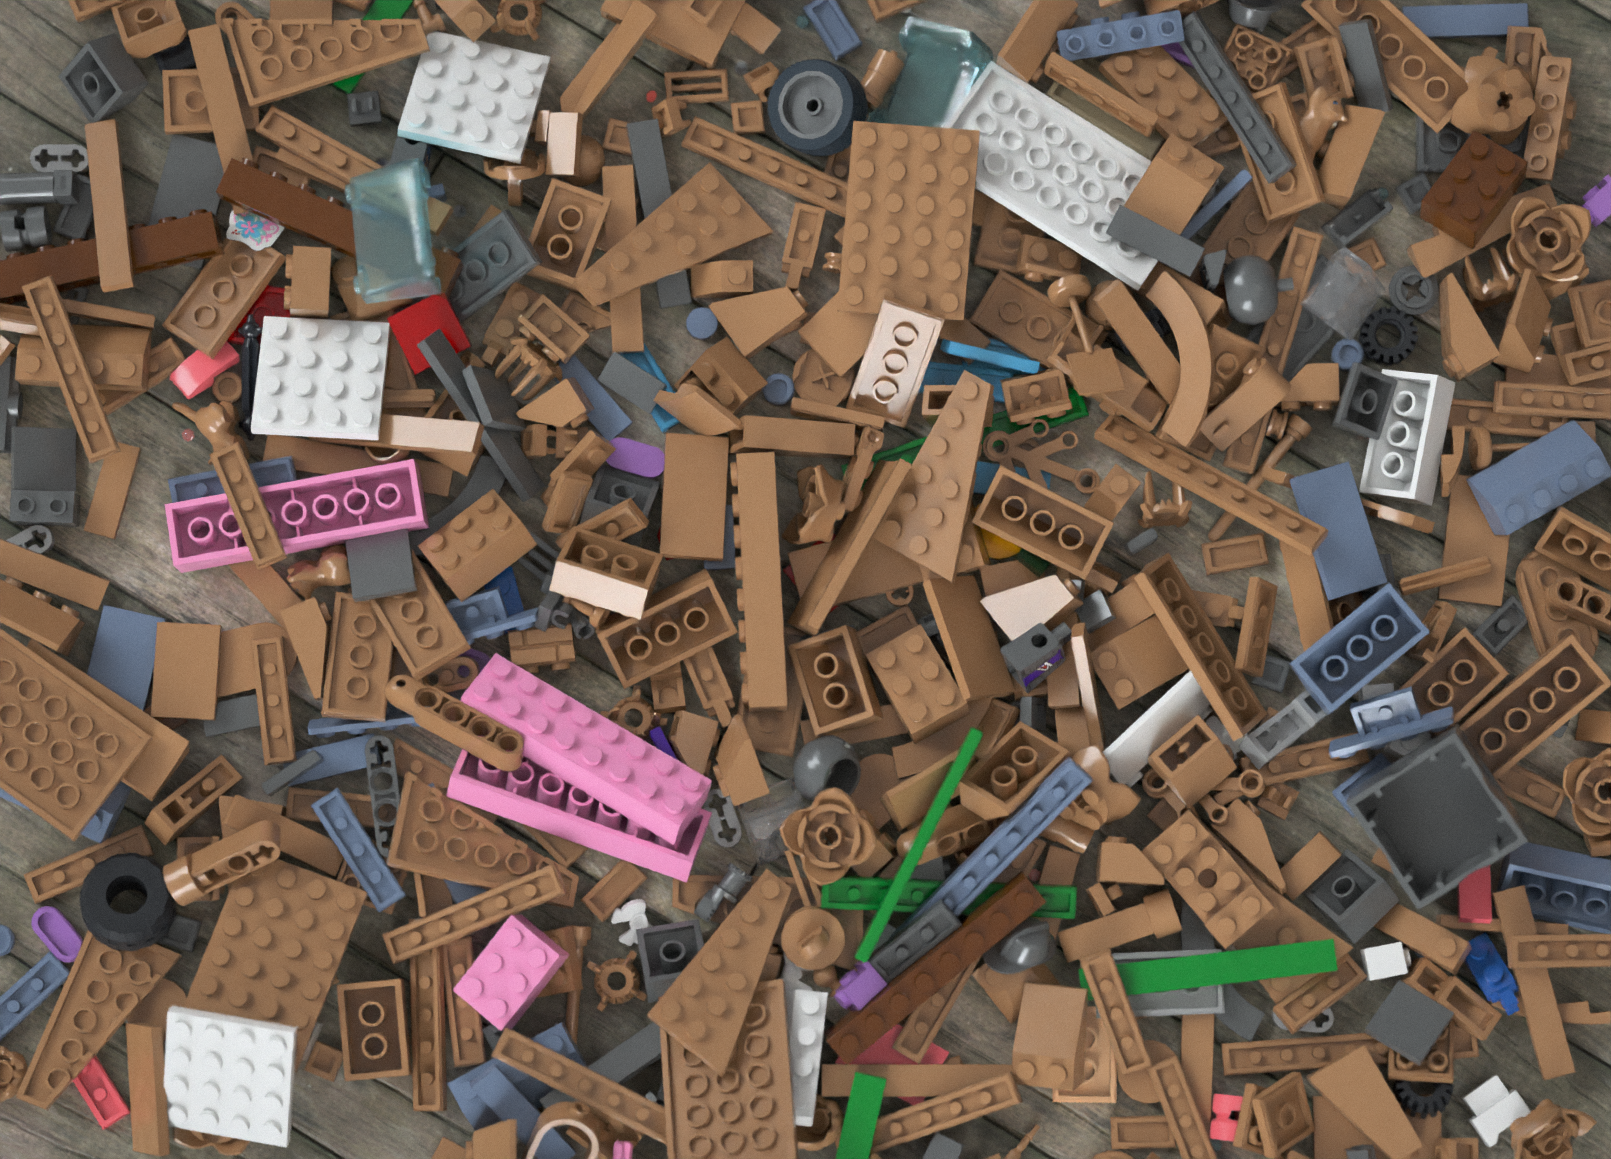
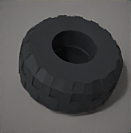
M138 853L116 854L100 861L87 874L80 891V910L89 932L101 944L119 951H137L138 949L155 944L156 941L164 937L169 931L176 916L177 902L166 886L163 876L164 867L158 864L155 859ZM125 890H137L147 896L144 906L132 914L117 913L110 908L113 898Z

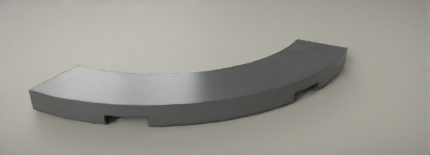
M480 455L474 474L465 489L448 507L428 518L429 528L409 532L411 548L416 556L423 555L418 548L419 544L491 489H494L500 495L507 478L492 457Z
M1183 899L1180 918L1183 930L1180 931L1182 951L1215 949L1213 934ZM1231 983L1223 984L1225 1013L1215 1015L1234 1033L1251 1042L1265 1013L1246 1001Z

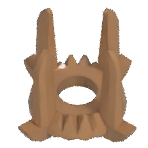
M501 0L497 8L496 23L490 27L491 31L496 33L505 30L507 33L516 36L529 34L536 41L540 38L535 30L542 18L540 5L546 0ZM517 4L526 6L528 9L527 17L521 21L514 20L510 15V10L513 6Z
M1490 248L1493 259L1489 258L1488 261L1494 278L1493 282L1487 279L1488 284H1482L1470 257H1465L1466 266L1463 268V278L1475 312H1483L1484 308L1504 301L1507 304L1513 300L1519 275L1518 273L1510 274L1500 252L1496 248Z
M513 337L510 339V343L515 346L495 371V378L498 379L521 355L520 359L522 361L508 378V383H510L528 364L532 367L513 390L511 396L519 393L538 373L541 375L539 380L525 394L523 400L534 398L553 378L556 377L559 382L562 380L560 365L558 363L554 364L541 351L543 346L540 343L536 342L533 344L524 337Z
M1148 471L1143 488V504H1140L1143 516L1141 520H1138V523L1146 529L1164 525H1176L1177 528L1183 527L1189 522L1188 512L1193 502L1186 501L1184 488L1172 481L1173 502L1168 499L1165 503L1161 499V503H1156L1152 473Z
M634 685L631 697L618 701L609 712L600 711V715L644 740L655 726H667V719L661 718L660 713H655L652 706L646 700L640 698L641 686ZM630 710L640 712L643 718L641 725L638 727L627 725L624 718L625 714Z
M631 950L626 959L611 958L604 961L600 966L591 961L588 962L586 967L595 972L594 987L597 994L602 998L596 1009L603 1012L608 1003L623 1004L630 1001L634 996L645 1001L647 995L639 990V972L632 964L637 955L636 952ZM618 971L625 975L626 984L623 989L613 990L609 987L608 977L611 973Z

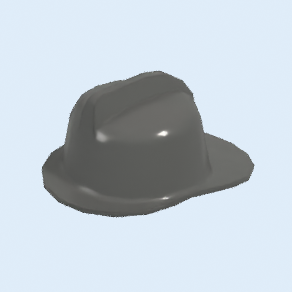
M1229 0L1230 19L1236 24L1245 26L1257 33L1264 31L1273 12L1282 9V4L1278 0Z
M1028 917L982 955L985 963L992 970L1002 974H1014L1051 960L1056 953V942L1053 935L1049 932L1047 921L1042 922L1037 918Z

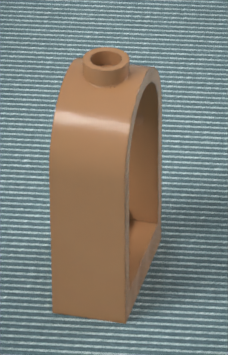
M579 1101L560 1102L549 1106L539 1116L520 1158L533 1159L543 1135L552 1127L573 1125L582 1129L591 1140L583 1159H596L600 1140V1124L596 1115L586 1104Z

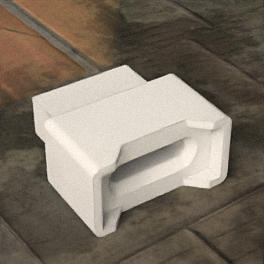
M1493 1075L1478 1087L1462 1096L1474 1114L1468 1120L1487 1147L1496 1144L1498 1134L1509 1127L1514 1120L1519 1117H1525L1531 1112L1517 1090L1512 1089L1508 1091L1497 1075Z

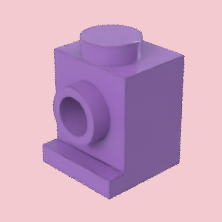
M1609 175L1598 183L1601 189L1595 186L1582 197L1586 202L1582 207L1590 211L1591 223L1595 227L1611 215V177Z
M858 961L854 965L857 971L852 969L839 980L842 985L835 990L834 998L846 1010L848 1008L851 1011L860 1010L888 985L868 961L865 963Z

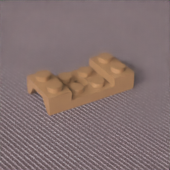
M1191 808L1141 850L1142 854L1174 887L1225 949L1275 906ZM1204 869L1213 870L1217 874V883L1210 887L1204 886L1199 880L1200 872Z

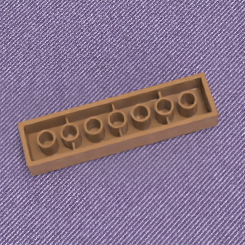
M774 452L736 454L737 462L730 463L732 486H738V494H732L733 517H739L740 525H734L735 549L741 548V557H735L736 579L743 580V588L737 589L738 611H744L745 620H738L740 643L746 642V652H740L741 674H747L748 683L742 684L743 706H749L750 713L788 711L775 455Z

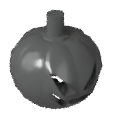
M1241 256L1231 261L1223 270L1230 318L1241 324L1256 325L1267 321L1275 314L1277 309L1278 292L1294 290L1293 278L1277 280L1272 266L1267 260L1259 256Z
M822 735L806 743L795 755L793 765L795 786L798 792L811 802L814 801V798L820 792L835 787L843 790L850 796L860 781L861 767L859 755L855 752V748L845 740L835 735Z

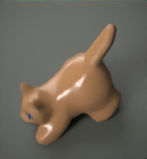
M1323 86L1317 88L1310 96L1307 111L1303 115H1297L1312 162H1314L1315 153L1323 146L1331 126L1336 121H1348L1341 105V99L1337 96L1327 99V90Z
M222 401L219 404L214 402L208 407L194 411L183 403L175 402L172 404L173 409L195 422L199 431L212 444L213 452L239 442L247 460L249 459V450L245 441L234 431L236 423L240 420L239 412L234 405L226 401ZM211 458L208 461L209 465L213 464Z
M341 544L323 548L317 561L302 560L287 568L290 574L287 576V581L291 582V588L302 595L305 600L310 599L311 594L318 587L351 584L347 550Z

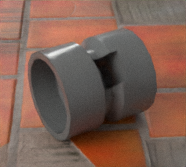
M46 206L27 208L25 213H21L19 209L0 212L1 235L7 252L24 250L27 244H30L33 248L52 245L51 224Z

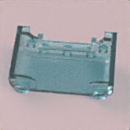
M908 16L906 24L902 27L899 34V42L907 53L904 62L905 66L898 77L887 109L876 108L869 114L866 122L943 128L990 61H993V51L972 31Z
M420 158L407 159L351 177L350 184L345 185L346 200L352 206L358 275L353 277L356 295L361 294L366 304L441 294L440 278L433 277L435 276L434 265H436V261L432 255L427 198H429L427 188H431L430 173Z

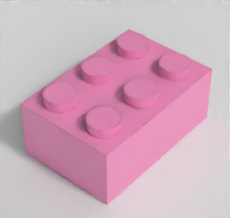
M522 914L511 915L453 991L500 1031H504L505 1027L512 1030L569 957V954Z

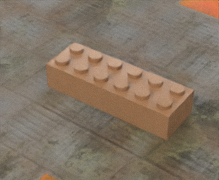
M1567 634L1458 724L1497 780L1609 688L1611 681L1574 636Z

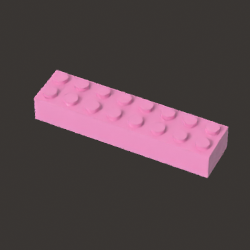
M414 459L259 487L286 554L346 543L345 540L407 528L410 532L429 528L420 467ZM226 493L165 504L173 565L181 573L253 560Z
M497 653L494 654L461 696V702L518 732L523 738L524 757L672 845L677 842L707 800L712 780Z
M463 749L451 774L447 797L686 883L712 814L710 811L700 809L677 842L672 845L524 756L522 764L517 770L505 772Z

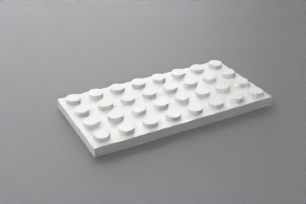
M990 61L943 127L980 130L976 189L1138 291L1158 260L1106 234V231L1119 206H1124L1150 166L1151 161L993 61Z

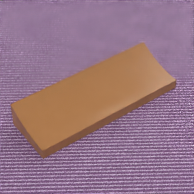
M1305 0L1301 4L1327 31L1336 36L1338 41H1342L1339 26L1342 23L1371 19L1388 88L1437 134L1451 120L1456 100L1468 89L1464 80V70L1391 1Z
M901 458L898 461H878L862 489L863 497L859 506L856 509L854 508L853 512H849L787 623L812 637L817 635L912 464Z
M1168 552L1144 565L1142 571L1134 579L1232 740L1235 741L1248 733L1267 713L1242 672L1234 669L1235 661Z
M31 638L26 646L28 649L152 737L150 743L121 781L153 801L189 753L190 741Z

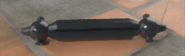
M251 314L248 315L243 326L238 329L239 333L245 337L242 344V410L246 416L242 422H239V428L246 432L249 441H254L256 434L251 432V420L260 354V345L256 338L262 333L263 328L256 323L254 315Z

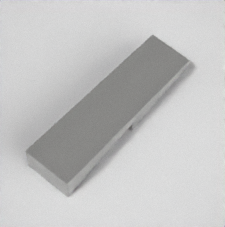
M1305 690L1288 706L1250 733L1238 746L1256 768L1260 770L1328 715L1309 692Z

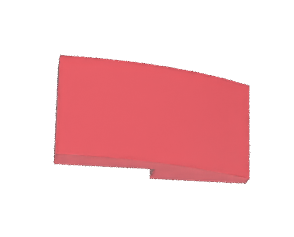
M227 341L214 359L197 350L172 372L170 380L190 400L211 387L214 383V377L239 362V354Z

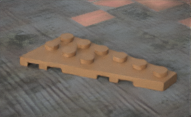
M222 18L251 109L430 52L420 19L332 20L283 18L282 20H263L262 18H250V20H234L233 18Z
M966 370L963 371L872 536L953 583L956 581V567L958 557L962 551L963 543L961 542L965 523L968 521L977 476L975 472L978 457L981 456L983 446L981 442L984 427L988 421L994 390L993 385Z
M409 771L405 774L386 866L491 890L556 863L550 858L543 857L528 847L529 845L521 840H516L504 833L503 829L464 805H459L444 796L443 792L435 787H430L418 780V777ZM557 863L568 894L548 901L545 904L572 909L579 876Z
M1204 869L1199 874V880L1204 886L1210 887L1217 883V874L1211 869ZM1245 870L1275 906L1232 943L1236 950L1334 939L1336 960H1338L1353 949L1344 940ZM1318 973L1258 981L1273 1002L1277 1004Z
M768 869L759 877L647 1015L648 1018L722 1077L727 1068L792 889Z
M689 875L687 883L673 878L672 907L694 914L693 912L707 891L711 890L714 885H718L724 876ZM751 876L753 880L744 885L737 896L738 902L736 905L723 897L724 900L719 905V908L715 910L716 912L710 920L722 924L760 876ZM778 877L792 888L772 943L781 946V933L785 921L794 911L804 907L794 877ZM801 877L809 902L812 904L816 900L807 877ZM817 884L819 892L821 894V885ZM829 909L839 918L844 928L845 939L842 953L833 964L848 970L854 969L857 971L854 965L860 960L856 959L854 954L863 938L864 910Z
M88 930L16 1098L48 1110L182 955L156 944L138 949L137 951L111 949L109 946L101 944Z

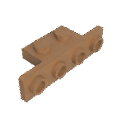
M1541 57L1534 96L1535 111L1531 115L1524 160L1528 161L1525 179L1552 181L1556 159H1564L1565 149H1570L1572 132L1568 131L1570 119H1575L1577 112V102L1574 101L1573 96L1568 91L1573 65L1571 58Z

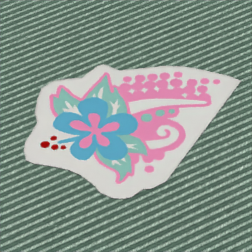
M232 211L229 217L230 226L226 236L229 240L247 244L252 250L261 251L273 245L284 230V227L251 212L234 215Z

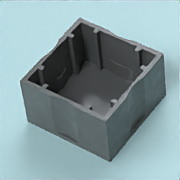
M1458 722L1350 790L1346 801L1371 841L1385 854L1393 874L1417 910L1456 887L1472 872L1491 865L1528 841L1529 828Z

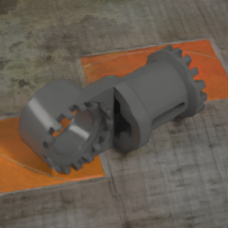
M731 862L727 865L728 871L721 882L707 891L693 912L707 923L716 912L715 910L721 905L724 900L723 897L736 905L738 902L737 896L744 885L753 880V877L741 871L740 868Z

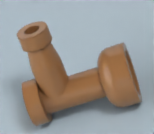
M425 0L413 1L412 4L418 12L426 36L438 30L440 32L446 31L439 13L432 16Z
M564 597L562 601L589 616L590 624L597 629H600L606 623L611 613L609 609L595 607L590 603L571 597Z

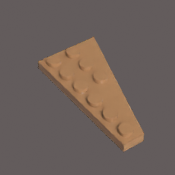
M709 162L574 280L573 285L595 307L625 295L631 290L646 284L649 285L663 277L676 274L713 259L719 254L742 247L756 239L769 236L773 233V230Z

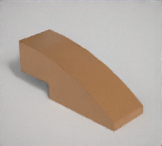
M1426 957L1414 959L1411 966L1407 969L1408 973L1404 974L1400 981L1454 1012L1452 1020H1454L1455 1025L1483 1041L1486 1040L1502 1014L1456 976H1448Z

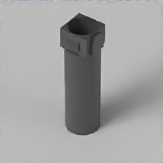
M73 170L0 173V205L79 204L80 178Z

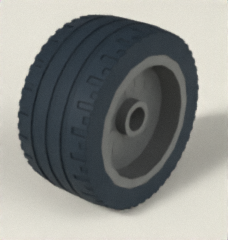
M808 59L792 64L775 80L768 97V116L777 136L789 147L813 156H828L844 151L852 143L853 121L865 122L867 120L868 105L866 93L861 83L844 67L826 60Z

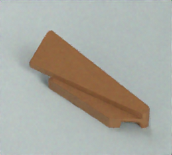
M634 0L621 24L617 23L560 96L561 112H579L583 114V122L641 47L642 41L661 17L640 0Z
M1550 183L1512 196L1474 249L1433 226L1431 229L1434 237L1410 245L1406 250L1409 258L1422 277L1427 278L1509 234L1511 232L1512 214L1522 198L1538 197L1545 200L1549 206L1556 207L1557 202Z

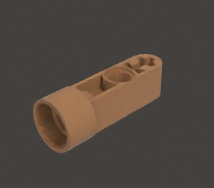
M259 821L193 854L185 855L165 865L163 876L170 894L177 903L185 906L208 895L211 891L275 861L280 855V828L273 821Z
M1169 889L1143 896L1144 903L1058 932L1057 934L1067 963L1154 933L1156 938L1159 939L1183 931Z

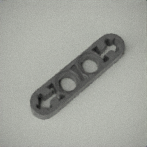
M377 735L367 741L365 757L376 843L381 855L388 859L389 849L383 848V843L388 842L387 831L380 833V827H394L396 817L390 822H384L379 818L378 814L380 808L386 804L393 805L398 812L401 797L393 744L387 737ZM377 742H381L383 747H388V751L383 753V759L385 764L391 762V768L379 767L372 770V764L379 765L376 754H371V749L376 748ZM381 773H387L393 779L392 786L385 791L377 789L374 784L376 776Z

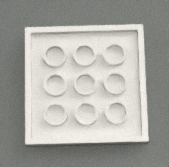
M438 31L427 34L426 39L430 52L423 53L420 56L398 126V136L520 164L549 69L550 57L478 40L473 42L469 38Z
M264 316L251 420L252 434L379 440L391 330L390 324L385 322Z
M171 1006L167 1017L164 1075L169 1126L287 1147L290 1142L297 1027Z

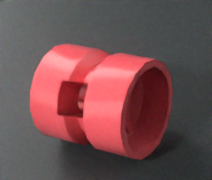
M1214 1093L1212 1112L1216 1114V1118L1211 1120L1210 1139L1234 1141L1243 1096ZM1231 1110H1234L1235 1120L1229 1119Z

